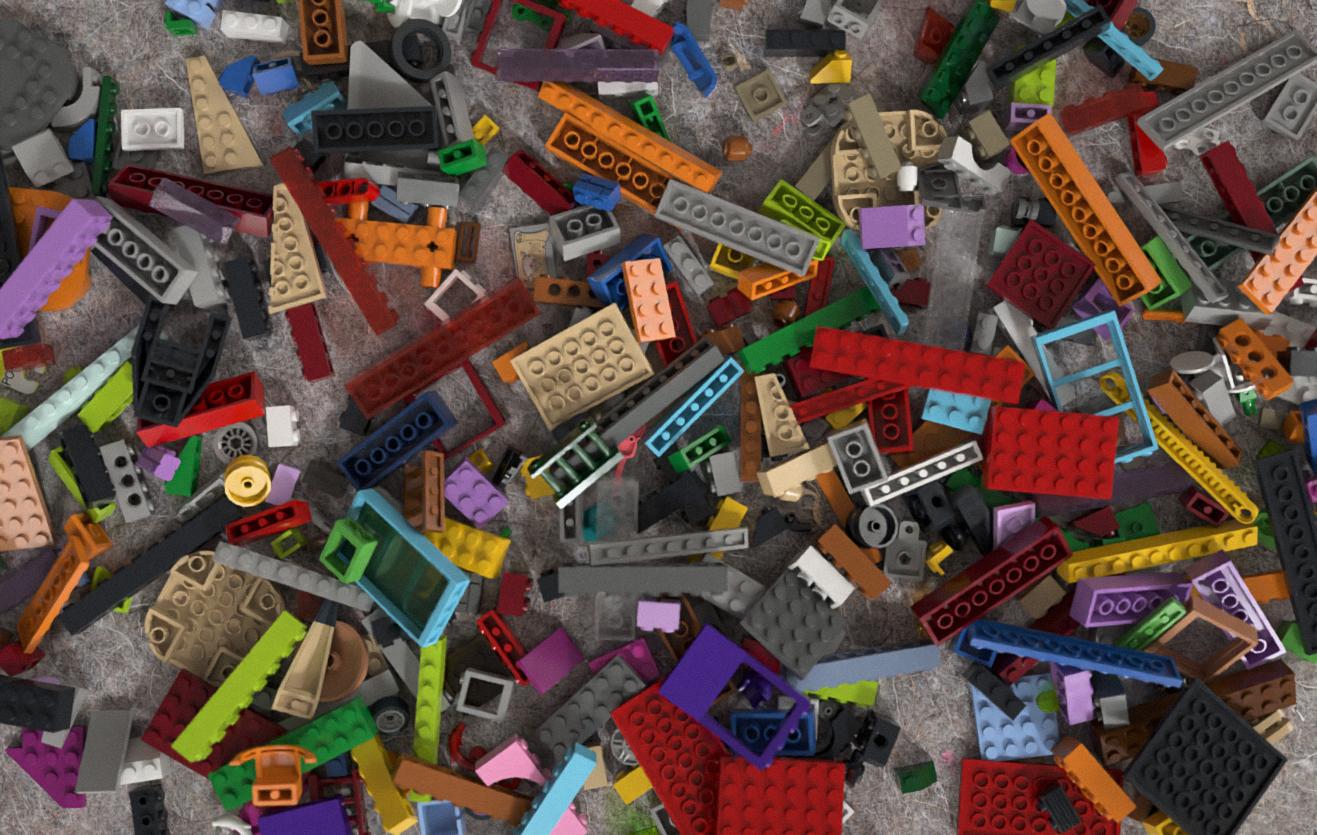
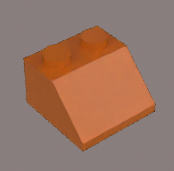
M87 513L72 515L63 527L68 539L72 535L80 537L88 560L97 558L114 546L100 524H94Z

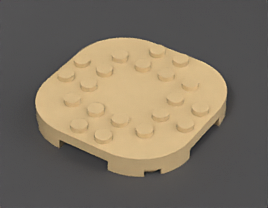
M920 110L878 112L900 165L904 162H913V166H917L918 169L939 162L937 158L943 139L948 136L943 126L939 125L933 119V116ZM846 121L836 132L830 151L833 203L840 219L849 228L860 233L859 208L919 205L921 201L917 186H915L914 192H899V187H897V171L875 181L869 176L867 163L860 156V147L857 140L853 139L851 135L852 128L849 122ZM924 205L925 229L935 225L943 213H946L947 209Z
M203 550L184 556L170 570L171 575L154 606L149 608L145 620V633L148 635L150 649L160 660L165 663L170 662L181 669H186L213 686L221 687L285 610V603L282 592L276 582L212 561L216 550Z

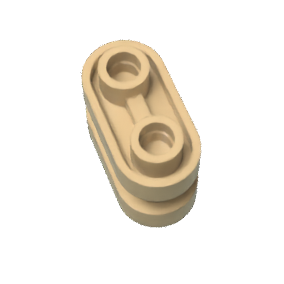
M1282 709L1246 720L1251 727L1272 745L1294 728L1289 718H1282L1284 716Z

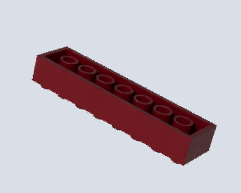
M128 163L108 183L110 198L124 208H132L142 212L155 213L161 216H169L268 238L272 232V224H274L272 194Z
M1044 516L911 605L910 608L926 635L938 647L1072 557L1073 554L1058 525Z

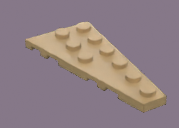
M200 56L185 59L204 174L208 176L265 166L233 105H231L225 90L219 85L218 77L208 58Z
M293 180L275 185L273 188L274 224H272L273 242H271L270 274L272 275L271 288L269 290V295H271L270 314L328 297L296 182Z

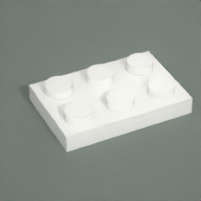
M183 109L121 110L122 150L184 149Z

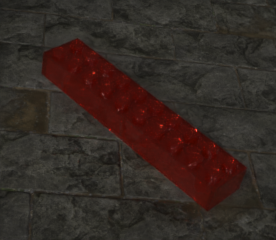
M516 276L344 381V386L368 420L540 315L541 312L522 280Z

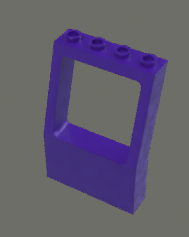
M707 621L658 689L661 695L703 724L761 771L764 767L768 768L771 765L776 750L780 751L786 743L785 738L789 732L793 733L796 730L799 718L802 715L805 716L811 708L809 697ZM742 662L747 663L795 700L793 706L758 752L754 751L706 712Z
M343 793L266 812L257 819L261 835H353Z

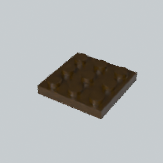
M486 634L479 635L445 657L443 684L454 701L457 692H461L463 684H459L461 674L466 672L469 667L513 678L507 667L502 663L497 651H494L490 646V640ZM471 677L464 704L479 708L503 693L504 685ZM462 712V714H463L464 717L469 714V713Z

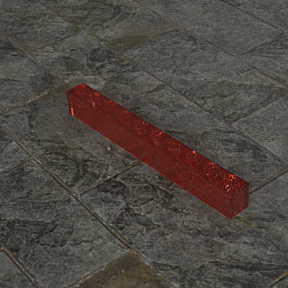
M289 146L270 157L269 160L376 336H380L399 325L398 320L400 317L394 308L390 309L387 304L390 301L384 291L380 292L377 285L379 282L373 273L369 274L366 269L369 265L365 258L358 256L355 251L358 249L356 243L352 238L348 239L345 232L347 229L341 220L338 222L334 216L337 212L333 205L326 203L323 198L326 194L320 185L316 186L313 179L315 176L309 167L305 168L302 163L304 157L301 152Z

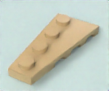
M775 373L754 377L770 457L809 450L808 443Z

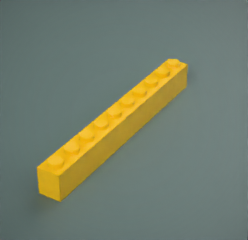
M1235 519L1223 522L1219 528L1210 524L1072 552V557L1057 566V574L1068 583L1078 582L1079 578L1102 577L1210 555L1221 549L1225 552L1257 545V526L1253 523L1244 524Z

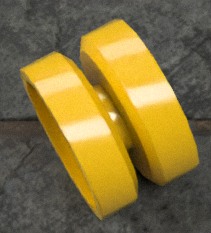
M241 455L234 458L226 466L224 482L225 493L229 500L237 505L247 507L255 506L268 497L271 490L270 472L267 464L262 459L253 455Z

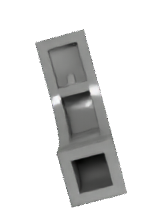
M83 67V91L80 98L72 105L61 107L52 119L51 127L60 132L77 131L89 119L96 120L99 117L102 88L99 87L102 83L99 72L92 67Z

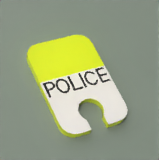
M19 347L0 350V383L22 393L33 394L37 390L39 383L27 380L25 371L32 367L36 372L44 374L47 367L46 360Z

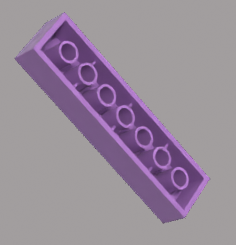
M72 199L0 289V339L16 338L23 333L24 326L35 318L37 310L48 302L47 298L60 287V282L63 278L71 274L73 271L72 267L76 262L84 258L85 251L97 242L98 235L109 227V222L113 216L96 200Z

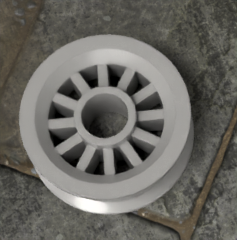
M238 422L220 427L215 434L213 445L218 458L224 463L229 464L234 458L239 457V454L240 456L253 455L258 457L262 449V438L259 431L253 425L246 422ZM239 438L241 440V446L237 449L235 447V441Z

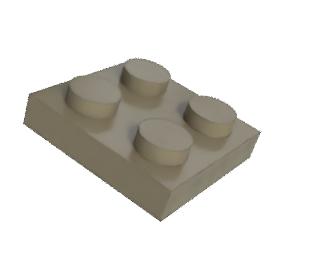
M770 69L734 87L752 123L788 104Z

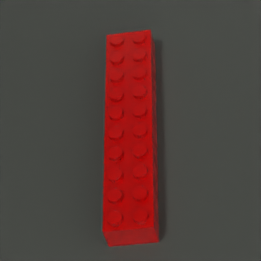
M817 326L809 367L1008 404H1018L1026 362Z

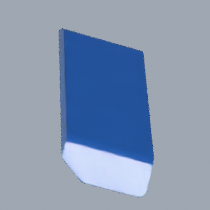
M674 22L671 26L674 28L671 50L676 54L688 74L689 80L694 81L701 95L706 98L716 86L717 75L688 27L679 22Z

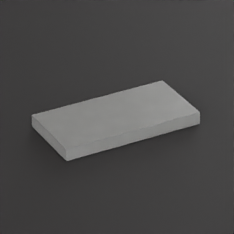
M92 711L75 789L76 793H118L134 711Z

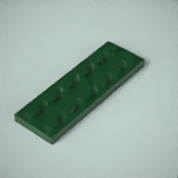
M971 0L917 95V98L937 119L943 120L1000 20L985 0Z

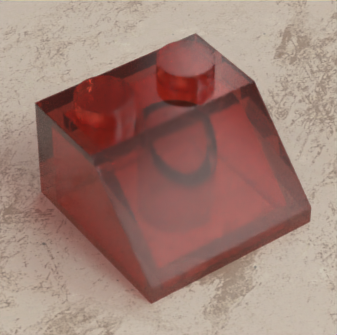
M931 7L926 8L913 56L925 65L937 62L954 29L952 23Z

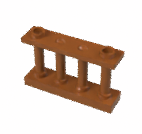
M427 450L422 452L421 466L407 464L403 466V517L423 536L424 531L443 533L445 531L444 453ZM403 537V542L409 543V542Z

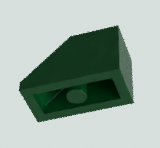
M933 760L894 768L897 786L902 794L921 791L938 781Z

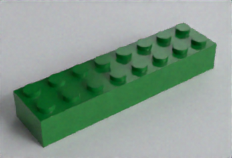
M359 695L258 747L267 745H296L308 749L315 754L317 760L314 763H305V759L300 756L301 774L374 738L379 729L362 696ZM255 757L246 760L241 765H229L231 762L229 761L215 768L207 775L226 812L253 799L252 785L257 778Z

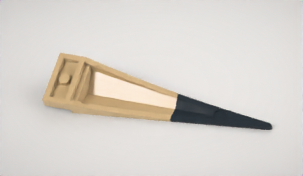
M325 598L278 689L272 709L309 720L313 719L321 695L340 603Z

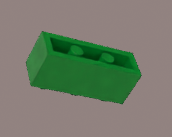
M720 425L668 456V459L677 474H680L732 441L724 427Z

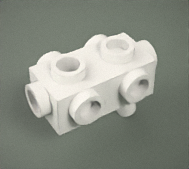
M1204 127L1174 144V147L1177 149H1189L1194 154L1201 155L1220 145V141H1218L1220 132Z

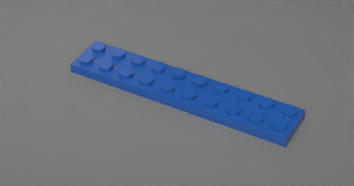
M978 619L967 627L970 645L976 648H988L1000 653L1007 652L1020 657L1027 656L1040 661L1047 660L1057 662L1060 665L1077 666L1084 670L1091 669L1104 674L1111 673L1124 678L1131 677L1144 682L1161 683L1168 687H1181L1183 681L1173 657L984 619Z

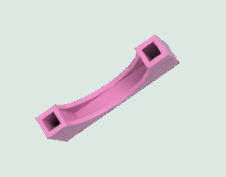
M516 734L475 762V771L487 786L501 779L520 777L530 779L543 787L546 780L550 781L552 778L549 770L541 767V762L537 755L530 753L526 741L523 738L519 739ZM573 801L550 835H585L588 832L586 826L588 821L583 813L579 814L575 810L576 806Z

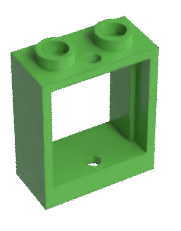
M352 517L336 521L319 560L340 581L345 584L355 582L361 579L378 541ZM344 538L348 539L357 548L349 566L337 556Z

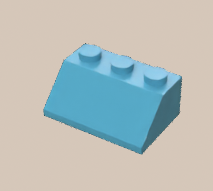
M331 81L323 83L317 91L306 94L298 103L290 104L282 113L288 126L299 137H302L312 130L311 111L342 110L348 107V102L337 85Z

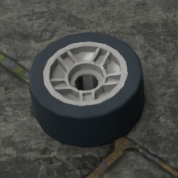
M383 697L377 700L370 710L379 729L378 733L381 735H396L402 732L410 721L408 705L405 700L399 697Z

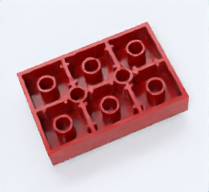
M990 406L988 410L981 487L995 490L1111 499L1119 417Z
M719 753L714 835H842L845 764L842 761L773 756L774 760L768 768L764 767L761 771L740 754Z

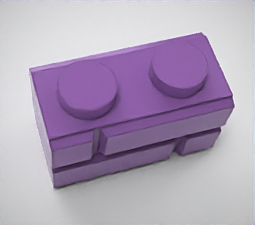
M145 445L142 451L143 455H140L136 462L137 466L159 478L171 481L175 474L174 470H177L181 463L180 459L175 457L176 453L162 445L149 448Z

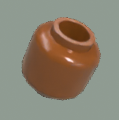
M730 135L727 139H724L722 155H725L728 161L744 162L747 156H751L752 144H749L747 137Z
M781 300L773 309L771 317L774 325L783 329L795 323L801 313L797 303L793 300Z

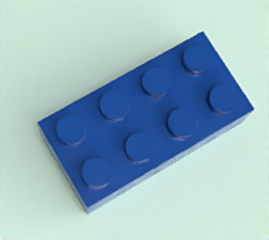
M735 708L731 713V732L754 751L758 752L790 709ZM810 709L805 716L802 715L799 718L796 730L793 733L789 732L785 738L786 743L780 751L777 749L774 755L815 754L816 731L814 709ZM732 748V754H739Z

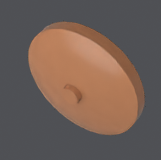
M336 621L319 702L333 703L349 697L360 687L368 671L369 650L363 635L355 627L345 622ZM298 641L293 653L292 662L303 641Z

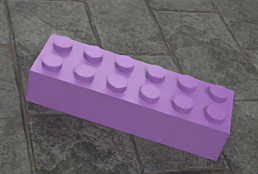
M1223 549L1184 568L1205 602L1257 628L1259 644L1241 658L1248 670L1287 652ZM1223 629L1230 642L1237 637Z
M1177 572L1079 578L1069 615L1084 627L1139 623L1170 597H1173L1181 604L1184 603L1190 596L1193 583Z

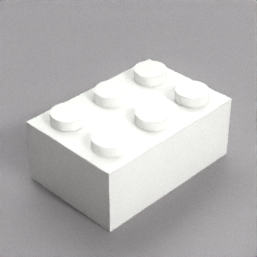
M812 546L796 554L781 571L783 572L786 568L792 570L797 577L801 578L832 609L840 606L855 589L848 578L842 576L836 570V567L832 563L827 562L821 556L820 551Z

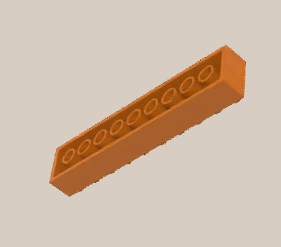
M1051 113L1038 119L1009 140L1085 256L1096 264L1094 267L1095 271L1119 307L1150 292L1163 282Z

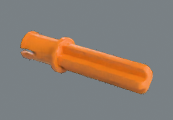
M1144 308L1141 313L1143 320L1180 322V324L1195 323L1184 320L1183 309H1153L1149 311L1148 308Z

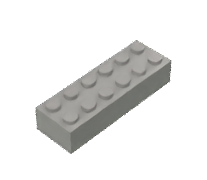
M97 196L95 200L113 218L109 222V227L98 235L94 246L162 303L177 304L198 274V271L112 199Z

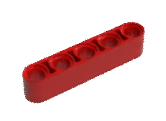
M366 178L296 185L303 208L375 201L380 195L379 186Z

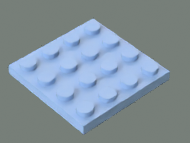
M1051 673L1022 675L1010 687L997 678L1027 705L1014 721L970 684L980 759L1006 761L1053 755L1050 750L1060 742Z

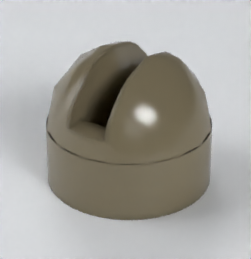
M725 54L721 58L723 70L728 72L736 68L737 58L735 55Z

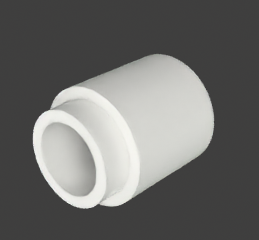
M913 162L901 163L902 169L897 171V187H899V192H914L915 186H917V166H913Z

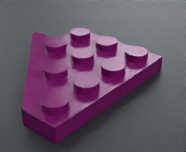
M86 725L72 726L62 749L41 742L44 731L22 728V747L5 748V752L62 808L85 807L86 794H78L75 792L86 742Z

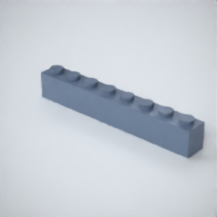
M930 638L829 654L822 656L802 681L782 663H779L780 676L799 691H817L822 687H838L839 684H856L862 680L874 681L879 677L892 678L896 674H913L914 671L919 670L931 671L933 668L940 667V649Z

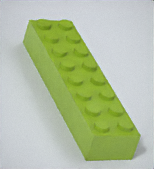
M284 610L171 747L190 762L205 759L213 750L210 747L216 741L219 742L227 733L224 730L239 719L241 715L238 713L253 702L254 698L252 696L257 691L260 692L267 685L268 681L266 679L271 674H276L282 665L279 663L285 657L289 658L294 652L295 648L293 646L298 641L302 642L305 639L309 627L291 612Z

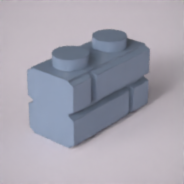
M383 184L380 188L379 197L372 201L371 204L399 223L411 224L420 207L416 203L407 205L396 201L397 187Z

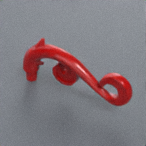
M460 721L457 727L451 731L448 740L450 764L453 765L456 762L464 769L476 772L475 762L469 761L460 751L459 745L463 746L461 741L462 732L467 726L464 722ZM477 745L472 747L469 757L470 759L477 757L479 760L488 752L484 747ZM513 777L511 782H505L503 779L497 782L499 786L516 790L520 785L521 778Z

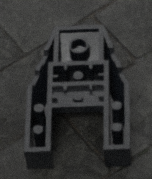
M149 294L131 350L134 417L177 428L214 378L232 318L212 312L200 350L162 340L160 337L170 304L162 303L154 295Z

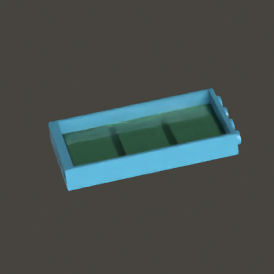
M373 488L360 490L356 493L345 518L352 517L378 543L361 579L355 582L422 648L435 644L468 586L470 579ZM344 538L337 556L349 566L357 548L348 539Z

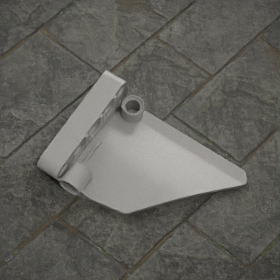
M357 41L351 45L348 109L432 106L362 41ZM438 113L440 149L359 152L358 154L345 153L343 180L366 178L375 184L397 186L398 171L443 176L444 171L440 168L438 151L444 149Z

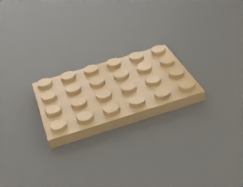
M616 302L510 360L549 430L655 374Z

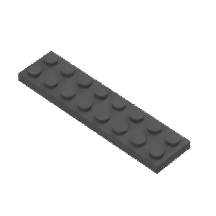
M618 653L525 739L529 747L528 750L531 754L535 753L543 769L547 768L551 772L557 764L563 761L567 748H571L575 742L582 744L611 717L610 711L636 695L647 683ZM523 778L532 788L537 784L530 779Z

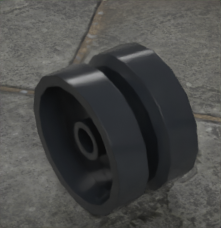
M863 505L854 508L849 513L845 529L847 536L858 548L879 549L889 546L894 541L898 532V522L893 511L885 505Z

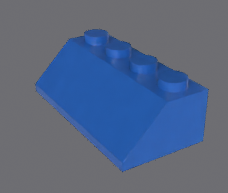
M643 233L591 274L587 280L594 294L606 307L616 302L620 311H622L629 305L621 265L623 262L660 258L664 276L673 268L659 237Z

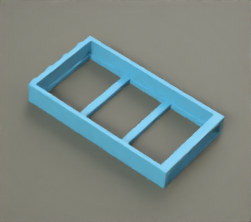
M1106 310L1031 336L1052 405L1058 410L1057 412H1063L1055 387L1120 366L1131 401L1092 413L1091 415L1110 416L1134 408L1144 442L1116 451L1115 463H1127L1132 461L1133 457L1139 455L1141 457L1148 456L1153 453L1152 451L1159 449L1114 310ZM1107 323L1117 359L1053 380L1041 345Z

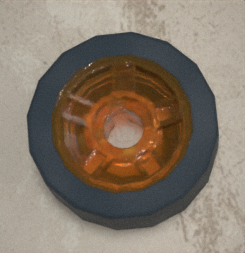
M1135 7L1120 32L1125 33L1135 45L1142 46L1154 35L1156 22L1152 13L1148 10Z

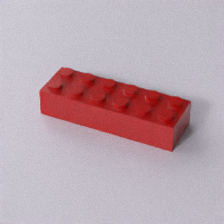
M255 371L208 384L177 428L138 418L136 433L149 448L265 415L264 385Z

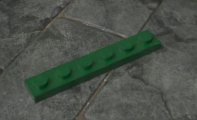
M103 76L91 190L93 195L106 198V193L109 192L108 173L112 169L110 154L113 153L114 149L112 134H115L116 129L114 115L117 114V104L115 102L116 95H119V84L111 76Z

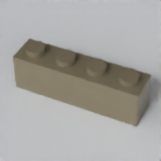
M870 93L843 105V116L852 128L851 135L858 142L860 147L859 153L867 163L869 176L875 181L902 169Z

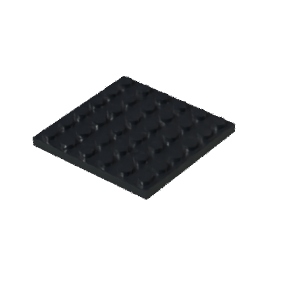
M1192 677L1121 776L1187 835H1235L1288 759L1198 678Z

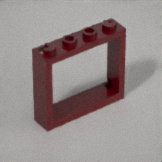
M491 0L492 8L485 16L484 30L480 31L477 38V49L473 50L470 57L471 65L476 69L539 93L568 18L562 13L529 0H509L555 19L533 80L529 82L481 62L504 1Z
M465 355L403 392L405 395L403 399L408 407L417 400L416 394L463 367L496 424L449 452L441 439H437L433 443L435 446L434 452L444 453V461H448L508 425L469 358Z

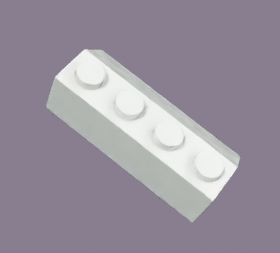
M142 737L130 738L128 740L120 785L164 778L171 773L169 756L141 741Z

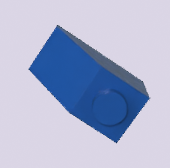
M251 55L226 66L225 70L220 74L219 85L225 91L247 99L255 80L252 75L253 65L261 62Z
M89 119L69 138V145L67 146L69 159L77 163L83 161L94 163L98 121Z

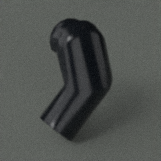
M793 512L785 514L784 520L792 532H810V523L799 522Z

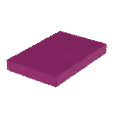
M560 627L517 661V664L538 693L542 695L585 660V658L564 629Z

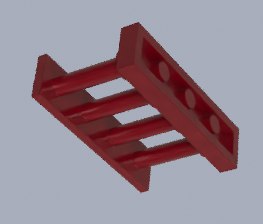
M359 766L352 770V775L325 778L322 776L321 770L313 771L308 775L310 801L326 798L323 792L325 786L354 783L355 795L343 796L345 804L356 803L357 815L348 816L350 824L358 823L359 835H371L367 827L363 790L364 781L358 771Z

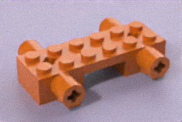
M369 202L350 203L347 219L335 218L331 257L336 261H343L342 280L361 282L363 263L375 265L376 262L410 265L414 268L422 269L420 287L438 289L441 282V272L454 271L458 233L453 228H446L448 210L445 208L428 207L426 226L367 221ZM355 238H358V242H355L354 245L353 240H355ZM436 245L438 249H434V252H432L431 247Z

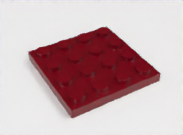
M1030 219L985 284V287L1047 330L1055 328L1096 264Z

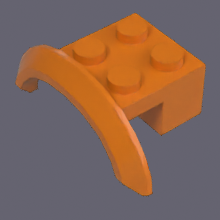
M267 745L241 752L229 765H241L246 760L255 757L257 778L252 785L253 805L297 804L302 794L300 756L305 759V763H314L317 757L314 753L301 746Z

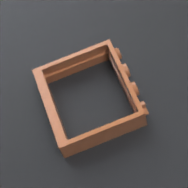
M1192 595L1182 603L1188 612L1143 647L1141 651L1173 657L1181 675L1190 680L1192 677L1198 678L1204 684L1228 669L1231 664L1255 648L1259 642L1256 627ZM1198 616L1237 636L1202 665L1163 646Z

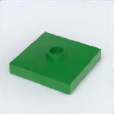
M1149 502L1114 513L1120 526L1119 529L1115 530L1117 537H1125V541L1161 534Z

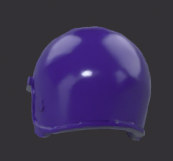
M757 671L745 675L737 686V689L744 694L755 709L760 707L765 701L769 703L773 691L772 683Z

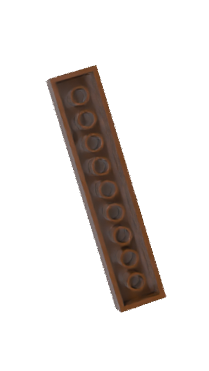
M1281 659L1204 683L1245 721L1297 704L1295 673ZM1181 692L1127 708L1130 723L1127 726L1104 729L1102 721L1098 722L1097 718L1090 720L1094 751L1104 766L1135 757Z

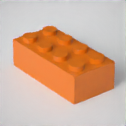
M1067 735L1050 750L1055 756L1052 759L1056 764L1067 772L1066 775L1069 779L1080 787L1079 790L1087 799H1090L1094 803L1093 806L1108 820L1112 818L1119 823L1136 808V805L1082 743Z

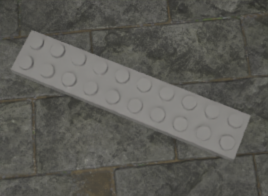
M1295 29L1140 117L1136 124L1164 151L1317 63V48Z

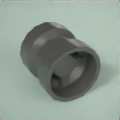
M1017 198L1013 211L1014 218L1021 219L1026 217L1028 220L1032 219L1035 221L1039 212V201L1031 200L1029 202L1023 198Z

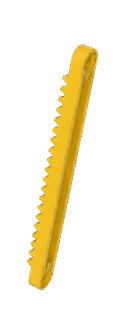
M1109 371L1100 378V388L1117 405L1131 401L1125 380L1119 374ZM1106 378H1111L1115 382V386H1109L1106 383ZM1143 398L1156 442L1239 522L1244 524L1252 523L1259 511L1256 505L1247 497L1246 492H1241L1240 487L1235 486L1234 481L1229 480L1227 474L1223 475L1220 468L1217 469L1216 464L1211 463L1210 458L1205 457L1203 451H1198L1197 446L1192 445L1191 440H1187L1185 434L1179 432V428H1174L1173 423L1168 422L1167 417L1161 415V411H1156L1155 406L1150 405L1149 400ZM1134 408L1125 410L1124 412L1138 424ZM1241 509H1248L1252 516L1243 515Z

